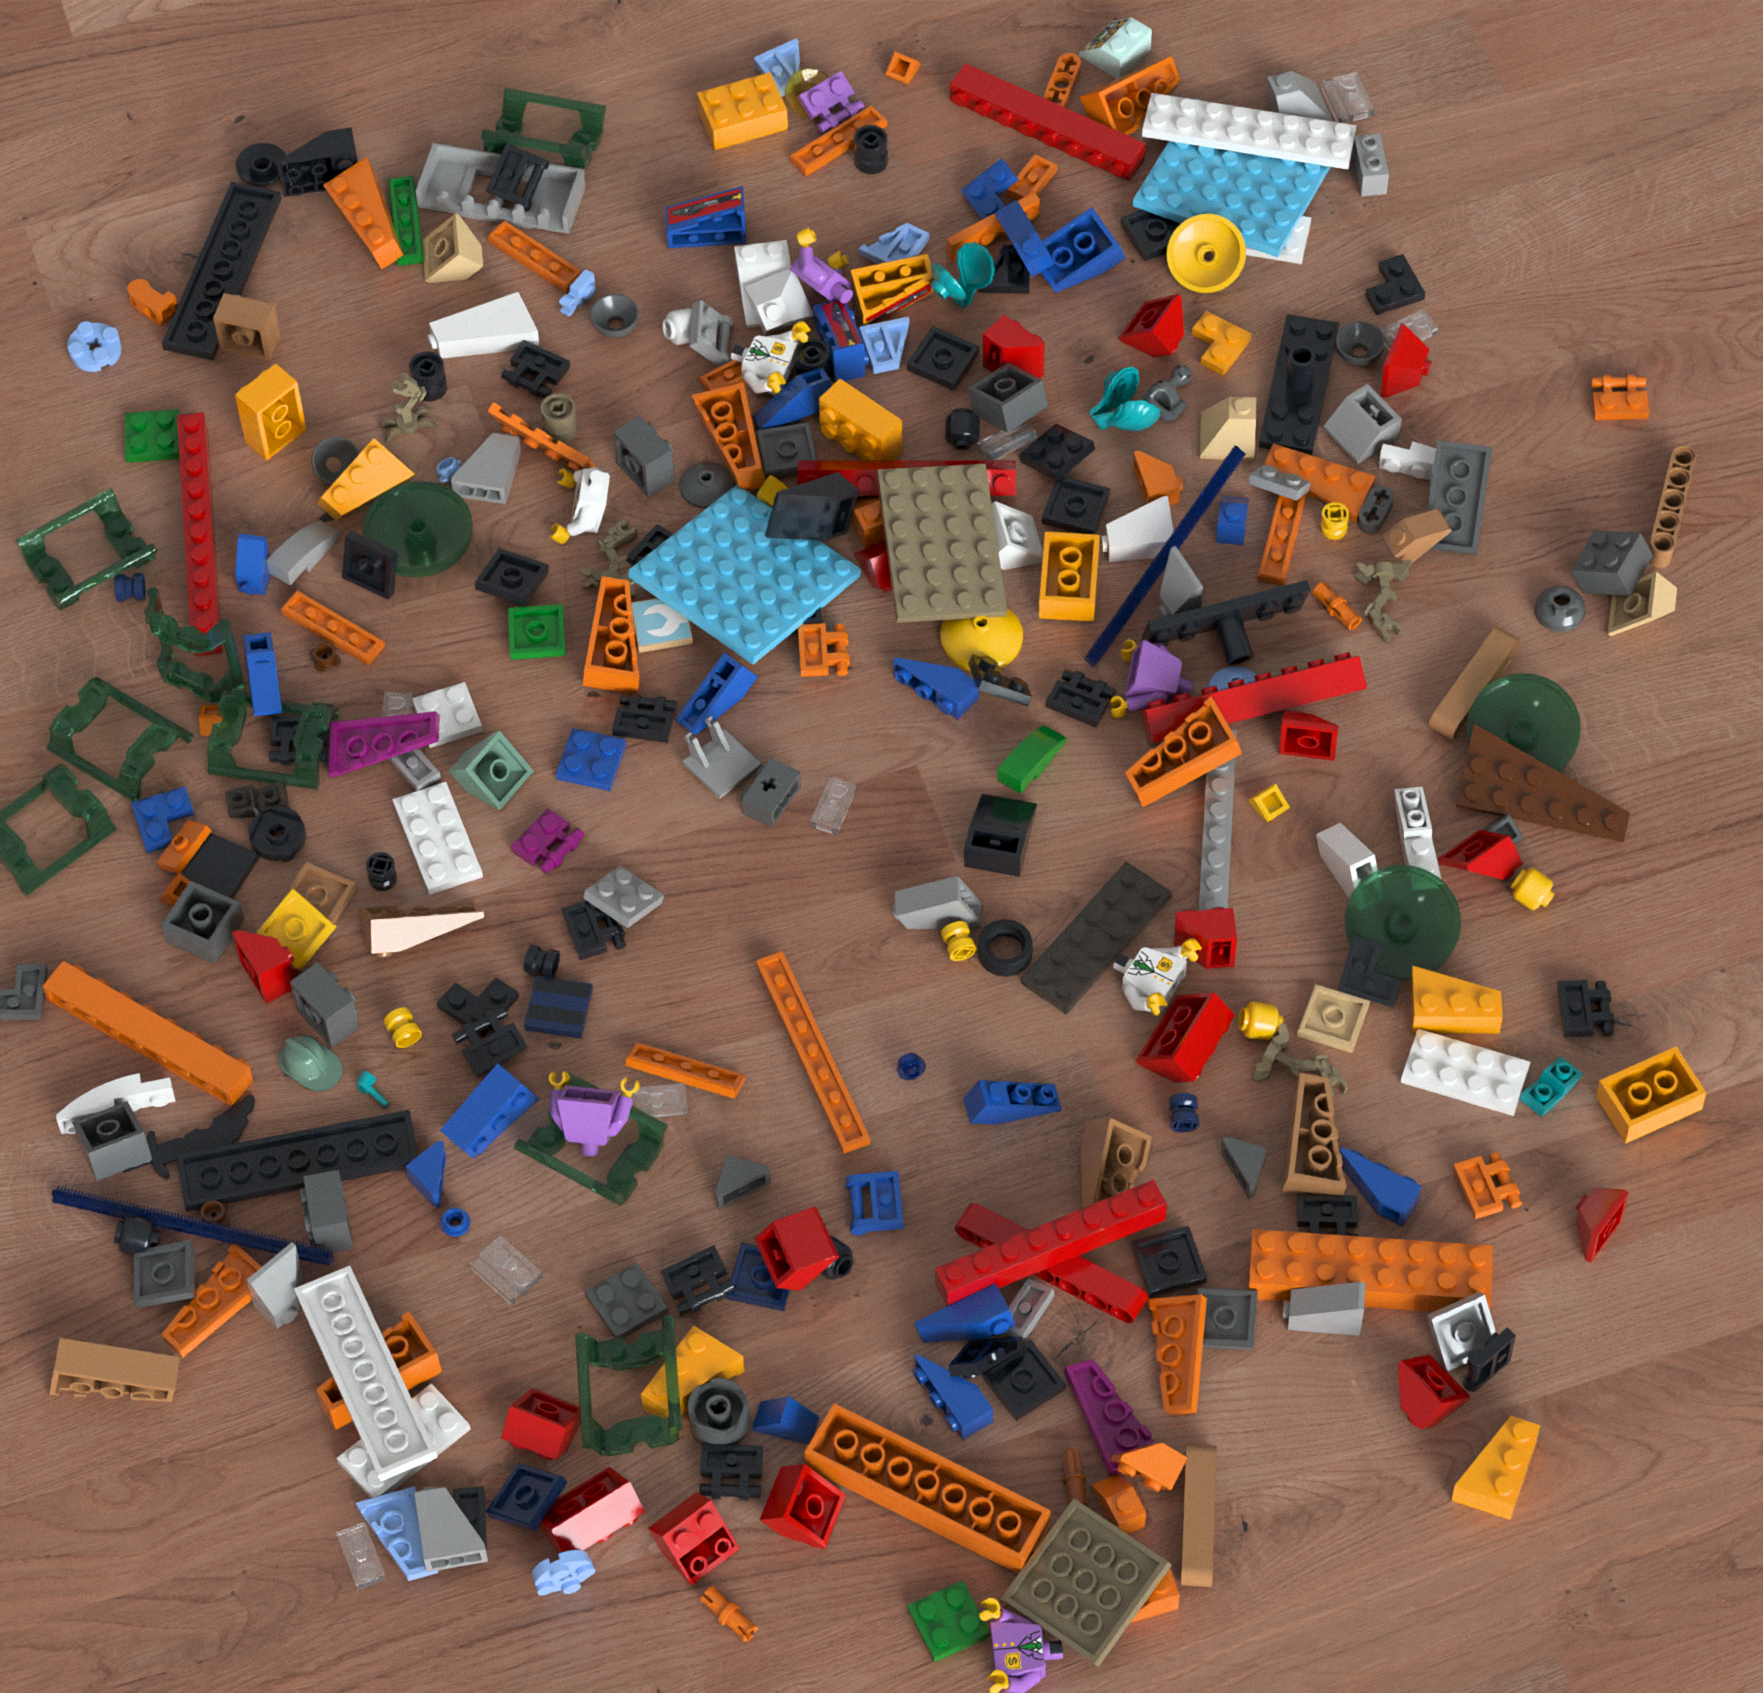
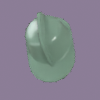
M299 1035L292 1039L289 1037L286 1039V1045L280 1051L278 1058L280 1069L286 1075L312 1091L329 1090L338 1084L342 1077L343 1067L340 1059L332 1051L308 1035Z

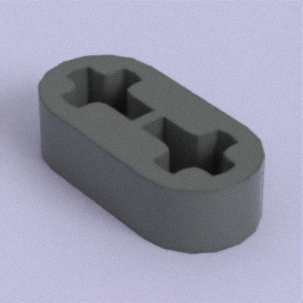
M1376 486L1370 491L1359 512L1358 526L1361 531L1373 534L1382 528L1393 505L1394 495L1390 488ZM1381 497L1385 498L1381 501L1380 505H1376L1377 500ZM1374 514L1375 520H1372L1371 523L1367 522L1366 520H1369L1371 515Z

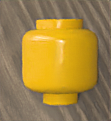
M1529 868L1527 871L1522 869L1510 886L1513 889V898L1530 910H1536L1540 905L1546 907L1555 894L1550 891L1553 886L1552 880L1535 868Z
M1251 1001L1246 1007L1241 1008L1238 1016V1028L1249 1039L1270 1041L1274 1038L1280 1025L1283 1024V1016L1279 1015L1277 1007L1270 1003Z

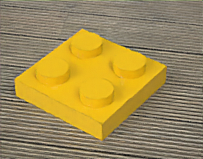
M292 889L256 933L277 938L282 947L287 946L294 958L292 964L296 969L301 970L337 926L297 890Z

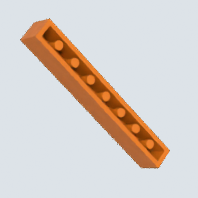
M62 961L42 986L46 999L50 1003L231 1107L238 1102L253 1083L250 1066L246 1061L238 1057L236 1059L227 1055L223 1048L216 1044L210 1045L206 1043L194 1031H185L173 1019L169 1017L164 1019L157 1015L155 1010L149 1005L136 1003L126 992L115 991L103 979L98 977L95 979L89 976L79 965L74 964L72 966Z

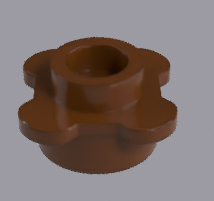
M321 643L310 651V658L314 659L315 670L322 672L326 668L336 667L341 663V658L335 653L336 647L334 644Z
M213 1200L199 1207L198 1213L202 1216L201 1228L209 1231L212 1227L220 1226L224 1228L228 1226L230 1220L226 1216L227 1204Z

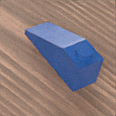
M1018 200L994 213L1031 277L1054 265L1048 250Z
M724 652L675 720L691 733L697 735L707 727L705 722L707 717L712 716L713 721H715L738 703L758 676Z
M996 1283L914 1322L923 1343L989 1339L995 1335L1003 1334L1008 1329L1016 1326Z

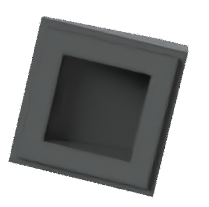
M1510 814L1500 816L1481 829L1510 835L1514 845L1524 838Z

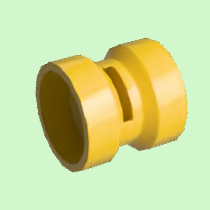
M1338 502L1325 505L1321 516L1320 530L1322 535L1330 540L1343 538L1348 528V508Z
M956 921L950 923L941 931L943 942L948 944V955L953 961L965 960L977 951L974 940L969 937L970 929L966 922Z
M397 1008L384 1018V1025L389 1032L393 1033L392 1039L398 1048L409 1047L421 1038L422 1031L416 1023H413V1015L408 1008Z

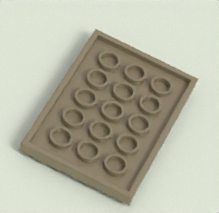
M986 464L878 469L876 476L896 622L970 619L977 616H1006L1007 606Z

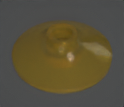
M805 68L795 72L789 78L785 87V97L789 107L799 116L810 119L797 98L829 77L822 71L813 68Z

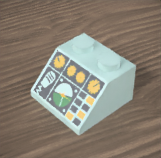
M1132 17L1110 22L1079 52V57L1118 79L1125 76L1151 50L1152 29Z

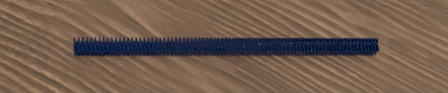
M1234 445L1232 451L1230 450L1223 464L1221 463L1219 469L1213 474L1214 477H1211L1212 479L1206 484L1199 498L1197 497L1195 503L1189 508L1190 511H1187L1188 513H1186L1184 519L1182 518L1180 524L1174 529L1175 532H1172L1173 534H1171L1169 540L1167 539V542L1159 551L1160 553H1157L1158 555L1150 563V566L1144 572L1143 577L1139 579L1137 585L1133 587L1126 601L1124 600L1122 606L1116 611L1109 625L1107 624L1105 630L1101 632L1092 649L1090 648L1086 657L1084 656L1085 661L1092 667H1095L1094 665L1100 662L1101 657L1104 656V653H1106L1115 640L1114 638H1117L1121 629H1123L1124 625L1138 608V605H1140L1141 601L1153 587L1152 585L1155 584V581H1157L1166 568L1170 549L1176 546L1179 550L1181 544L1187 539L1196 523H1198L1207 508H1209V505H1211V502L1220 492V489L1226 484V481L1233 474V471L1242 461L1244 455H1246L1238 446Z
M58 1186L57 1189H53L51 1194L53 1196V1203L122 1219L127 1215L149 1218L154 1222V1226L226 1243L229 1242L230 1244L250 1247L278 1254L291 1243V1239L287 1242L288 1238L284 1242V1238L280 1241L281 1237L277 1240V1236L273 1239L274 1235H272L270 1239V1234L266 1238V1233L264 1237L263 1233L259 1236L260 1232L256 1235V1231H254V1234H252L253 1230L249 1234V1230L246 1232V1229H244L242 1232V1228H240V1231L239 1227L235 1230V1226L232 1229L231 1225L228 1229V1225H226V1228L225 1224L221 1227V1223L218 1226V1222L214 1226V1221L212 1225L211 1221L207 1224L208 1220L204 1223V1219L201 1221L200 1218L197 1222V1218L194 1220V1217H192L190 1220V1216L187 1219V1215L183 1219V1214L180 1217L178 1213L176 1217V1213L174 1216L173 1212L169 1215L170 1211L166 1214V1210H164L163 1214V1210L159 1213V1209L156 1211V1208H154L152 1211V1207L149 1210L148 1206L145 1210V1206L142 1208V1205H140L138 1208V1204L135 1207V1203L132 1205L131 1202L128 1206V1202L125 1204V1201H123L121 1204V1200L118 1203V1199L114 1203V1199L111 1201V1198H109L107 1201L108 1197L104 1200V1196L101 1198L100 1195L97 1199V1195L94 1197V1194H92L90 1197V1193L87 1196V1192L83 1196V1191L81 1194L80 1191L77 1193V1190L73 1193V1189L70 1191V1188L66 1192V1188L63 1190V1187L60 1188ZM298 1241L295 1243L300 1260L330 1266L331 1262L334 1261L333 1249L329 1252V1248L326 1251V1247L322 1250L321 1246L319 1250V1246L315 1249V1245L312 1248V1244L308 1247V1243L305 1246V1242H303L302 1246L301 1241L299 1245Z

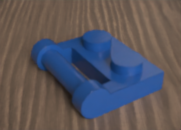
M898 1171L854 1174L846 1177V1188L850 1192L852 1221L850 1222L851 1234L863 1235L872 1231L904 1229ZM863 1187H870L873 1218L864 1219L861 1193Z

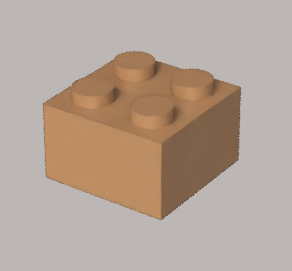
M224 293L213 317L220 350L271 361L281 337L275 305L265 300H254L241 295Z

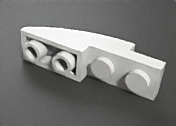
M1413 441L1410 450L1383 444L1379 468L1393 473L1398 472L1411 475L1418 479L1430 480V489L1436 449Z
M1423 787L1394 789L1402 852L1407 876H1410L1412 890L1441 887L1442 879L1432 840V826Z
M140 1073L98 1086L75 1099L56 1115L61 1134H76L72 1122L126 1101L130 1104L133 1112L140 1108L150 1106L161 1107L170 1102H175L171 1079L169 1077L142 1083Z

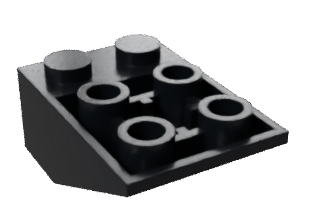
M351 127L325 131L278 160L284 197L326 191L323 186L325 183L358 162Z
M839 472L781 490L776 493L765 536L767 538L827 541L847 534L859 490Z
M981 794L964 847V867L1020 877L1037 803Z

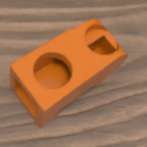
M144 279L133 280L127 287L131 306L160 327L175 314L178 304L176 296L171 292L167 291L162 295L152 289Z

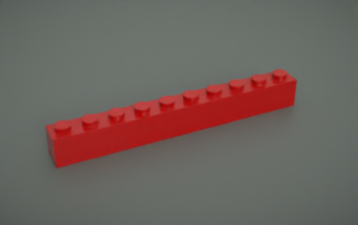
M204 412L177 415L191 641L195 656L223 653L208 428Z

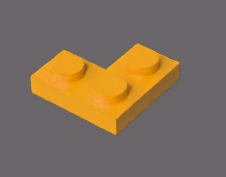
M1205 311L1192 328L1193 336L1211 344L1201 357V365L1224 376L1245 349L1252 336V333L1208 311Z

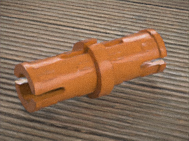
M1320 582L1315 586L1312 595L1327 608V612L1331 616L1338 618L1349 631L1355 629L1361 623L1362 618L1346 604L1347 600L1343 596H1338L1325 582Z
M711 1586L704 1592L707 1597L702 1595L700 1601L719 1617L718 1621L722 1625H728L743 1642L750 1640L754 1636L751 1631L756 1633L758 1627L739 1611L740 1607L735 1602H729L715 1586Z

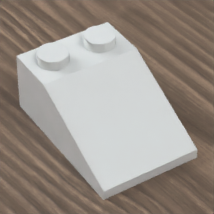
M787 240L734 247L735 266L746 329L761 326L744 287L791 268Z

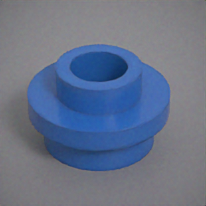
M450 1208L441 1217V1228L448 1236H461L470 1228V1217L460 1208ZM454 1221L461 1223L458 1226H451V1223Z

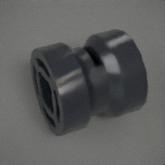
M385 852L375 853L368 858L366 869L370 885L378 891H386L394 887L397 882V873L393 858Z
M531 944L525 956L524 972L531 974L541 972L544 977L554 978L559 966L560 951L549 949L545 953V950H542L540 946Z

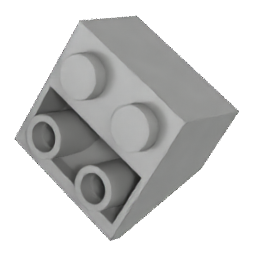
M1366 384L1343 400L1325 423L1323 429L1358 464L1381 450L1383 444L1389 445L1399 439L1402 419Z

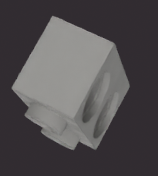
M1380 133L1354 136L1352 157L1361 196L1387 194L1389 171Z

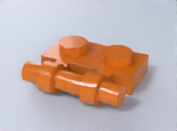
M1626 374V377L1602 375V377L1591 378V388H1602V392H1593L1592 395L1594 420L1648 419L1650 412L1647 391H1636V387H1646V377H1635V374ZM1612 388H1626V391L1612 392Z
M825 623L802 624L798 627L801 677L829 675L828 666L837 667V675L839 676L848 674L850 656L847 653L846 646L849 644V638L845 632V625H835L834 632H826ZM827 645L835 646L836 653H827Z
M1499 1152L1492 1153L1489 1156L1491 1162L1489 1165H1485L1482 1156L1453 1164V1172L1474 1219L1503 1211L1504 1205L1501 1201L1503 1199L1508 1200L1511 1208H1517L1522 1205L1519 1197L1520 1190L1517 1184L1512 1182L1507 1161L1502 1160ZM1491 1177L1498 1178L1501 1186L1495 1188Z

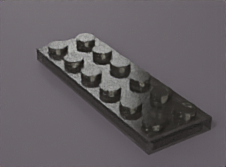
M1125 862L1021 977V984L1067 1015L1117 959L1118 955L1127 948L1170 900L1172 892L1128 862Z

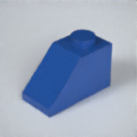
M1222 495L1216 543L1244 545L1249 498Z
M239 533L235 570L239 592L249 595L266 594L271 576L266 560L270 557L266 537Z

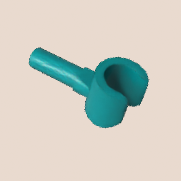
M363 1071L357 1079L358 1090L364 1094L368 1093L386 1108L389 1102L372 1087L376 1082V1078L371 1073Z

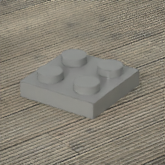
M620 865L587 888L583 898L628 928L661 905L664 894Z
M1480 1291L1427 1315L1441 1365L1447 1372L1467 1363L1469 1352L1473 1349H1483L1487 1339L1496 1332L1486 1297Z

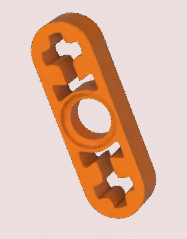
M1065 53L1059 57L1043 98L1054 102L1055 97H1057L1058 103L1056 104L1067 107L1081 72L1079 56L1073 53ZM1071 64L1068 73H1066L1065 67ZM1057 82H1066L1068 86L1066 88H1058L1055 84Z

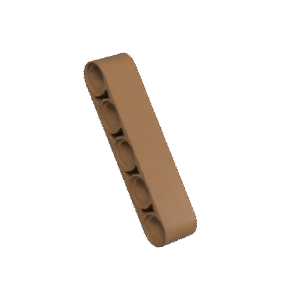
M1678 446L1671 454L1649 544V549L1653 555L1649 563L1657 568L1666 567L1672 561L1696 461L1695 451L1688 446Z
M1495 627L1436 708L1428 727L1455 740L1517 653L1521 639Z
M1186 1444L1185 1456L1187 1460L1185 1462L1181 1586L1212 1587L1217 1446Z

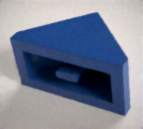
M437 1141L405 1166L408 1180L434 1207L441 1206L446 1163L444 1141Z
M789 1396L761 1401L752 1431L809 1445L814 1436L819 1416Z

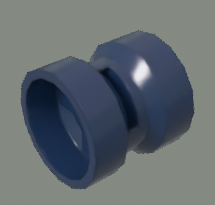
M135 573L131 579L130 576L125 574H115L114 588L117 602L126 601L131 596L136 601L145 600L146 585L143 573Z
M1179 1093L1171 1096L1168 1099L1169 1110L1172 1112L1170 1128L1180 1133L1196 1130L1199 1127V1116L1195 1113L1198 1109L1197 1097L1190 1093Z

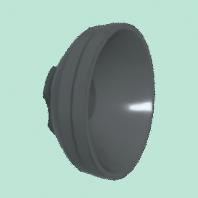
M609 294L601 297L594 303L590 313L594 328L600 334L607 337H622L629 334L636 328L639 320L637 304L633 299L622 294ZM613 320H620L624 323L617 329L608 326Z
M1363 321L1351 322L1343 326L1336 337L1338 354L1346 362L1354 365H1367L1375 362L1382 355L1385 346V337L1381 330L1375 325ZM1361 347L1367 351V354L1356 356L1352 353V350Z
M329 437L324 439L316 446L312 454L311 464L314 474L320 481L331 486L356 459L359 451L352 442L345 438ZM328 458H338L342 465L341 470L338 472L328 470L326 466Z
M1566 586L1549 587L1541 592L1536 600L1535 616L1542 626L1551 631H1571L1577 628L1584 619L1585 602L1582 596L1572 588ZM1557 596H1565L1570 602L1567 605L1560 606L1553 599Z

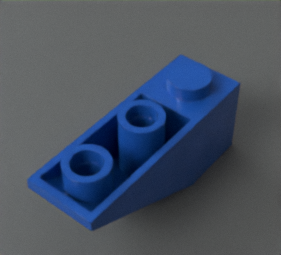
M822 367L797 375L752 416L758 429L776 428L780 425L797 422L804 417L819 413V398L831 387L830 378Z
M271 632L243 635L244 661L254 716L282 713Z
M897 657L893 659V675L896 680L903 685L907 684L922 699H928L933 702L946 715L950 714L958 720L979 699V690L974 679L958 668Z
M979 1080L963 1098L969 1122L972 1124L996 1125L1059 1112L1062 1109L1055 1084Z
M1342 1147L1340 1149L1343 1163L1342 1169L1375 1213L1404 1227L1420 1199L1422 1186L1417 1184L1411 1177L1401 1176L1392 1172L1389 1167L1382 1163H1374L1366 1159L1356 1150H1348Z
M919 1354L914 1356L913 1375L920 1385L925 1384L929 1390L928 1396L936 1409H942L946 1415L944 1416L945 1422L952 1432L957 1431L963 1440L993 1422V1408L977 1385L960 1376H951L949 1370Z

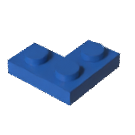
M1001 158L961 191L983 220L1005 207L998 196L1019 179L1003 158Z
M186 786L131 802L147 853L169 846L172 841V835L168 822L194 815Z

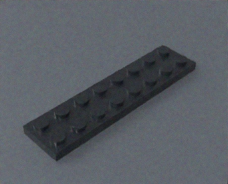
M236 182L230 183L163 339V350L214 360L219 349V342L213 317L224 293L231 295L242 294L282 199L280 191Z
M405 1110L177 1154L185 1210L191 1211L202 1207L208 1201L216 1200L227 1204L299 1190L305 1187L303 1176L339 1170L341 1181L406 1169L405 1166L418 1157L410 1111Z

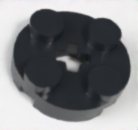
M273 807L269 812L264 814L261 812L253 818L249 826L248 833L252 850L267 860L291 861L295 854L302 849L306 841L303 821L297 812L287 807ZM278 829L282 830L283 836L279 838H273V835H271L272 832L276 833Z

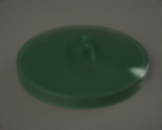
M408 482L387 490L371 504L364 518L363 536L398 552L397 575L426 577L447 570L464 556L473 537L472 516L466 502L452 489L433 482Z
M1512 674L1489 684L1476 697L1467 720L1468 744H1470L1475 724L1558 772H1561L1570 763L1578 748L1580 739V718L1571 697L1557 683L1535 674Z
M1411 865L1389 866L1367 876L1353 891L1345 913V933L1349 946L1351 947L1355 934L1382 942L1383 945L1375 971L1402 980H1410L1412 966L1433 972L1441 967L1453 953L1461 929L1459 906L1450 888L1435 874Z

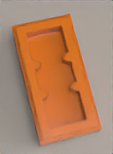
M187 820L156 864L162 870L181 874L209 836L211 829L206 824Z

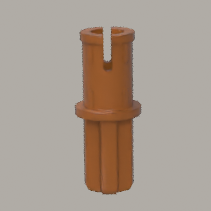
M1067 1449L1062 1453L1065 1475L1062 1478V1482L1066 1485L1068 1503L1070 1504L1073 1498L1088 1507L1084 1486L1087 1478L1082 1472L1080 1452L1078 1449Z

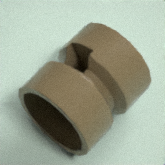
M562 393L547 396L542 401L540 407L543 431L554 439V443L557 440L567 443L577 435L578 431L575 402L570 396Z

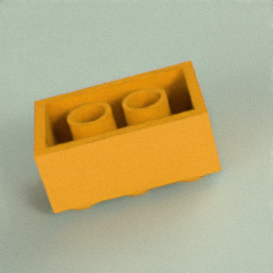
M771 72L697 92L698 113L714 150L788 130L787 108Z
M276 363L269 369L262 371L256 379L248 385L241 387L235 394L245 443L264 460H269L307 430L298 383Z
M839 379L819 398L820 431L826 438L833 439L841 444L847 452L854 453L862 460H895L903 453L902 420L842 379Z
M1045 532L1039 618L1094 622L1100 535Z
M1677 1046L1599 1080L1596 1098L1626 1144L1702 1110L1706 1091Z

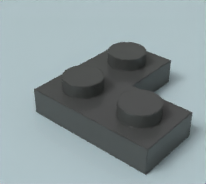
M17 964L14 989H0V1020H42L45 998L42 986L47 981L48 973L46 964Z

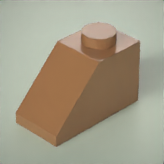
M1434 509L1403 518L1382 536L1395 557L1403 561L1410 559L1412 564L1448 535L1452 529L1441 511Z

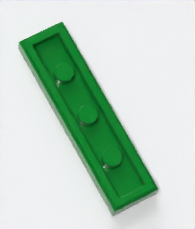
M414 175L388 179L393 227L403 252V256L397 259V265L424 263Z

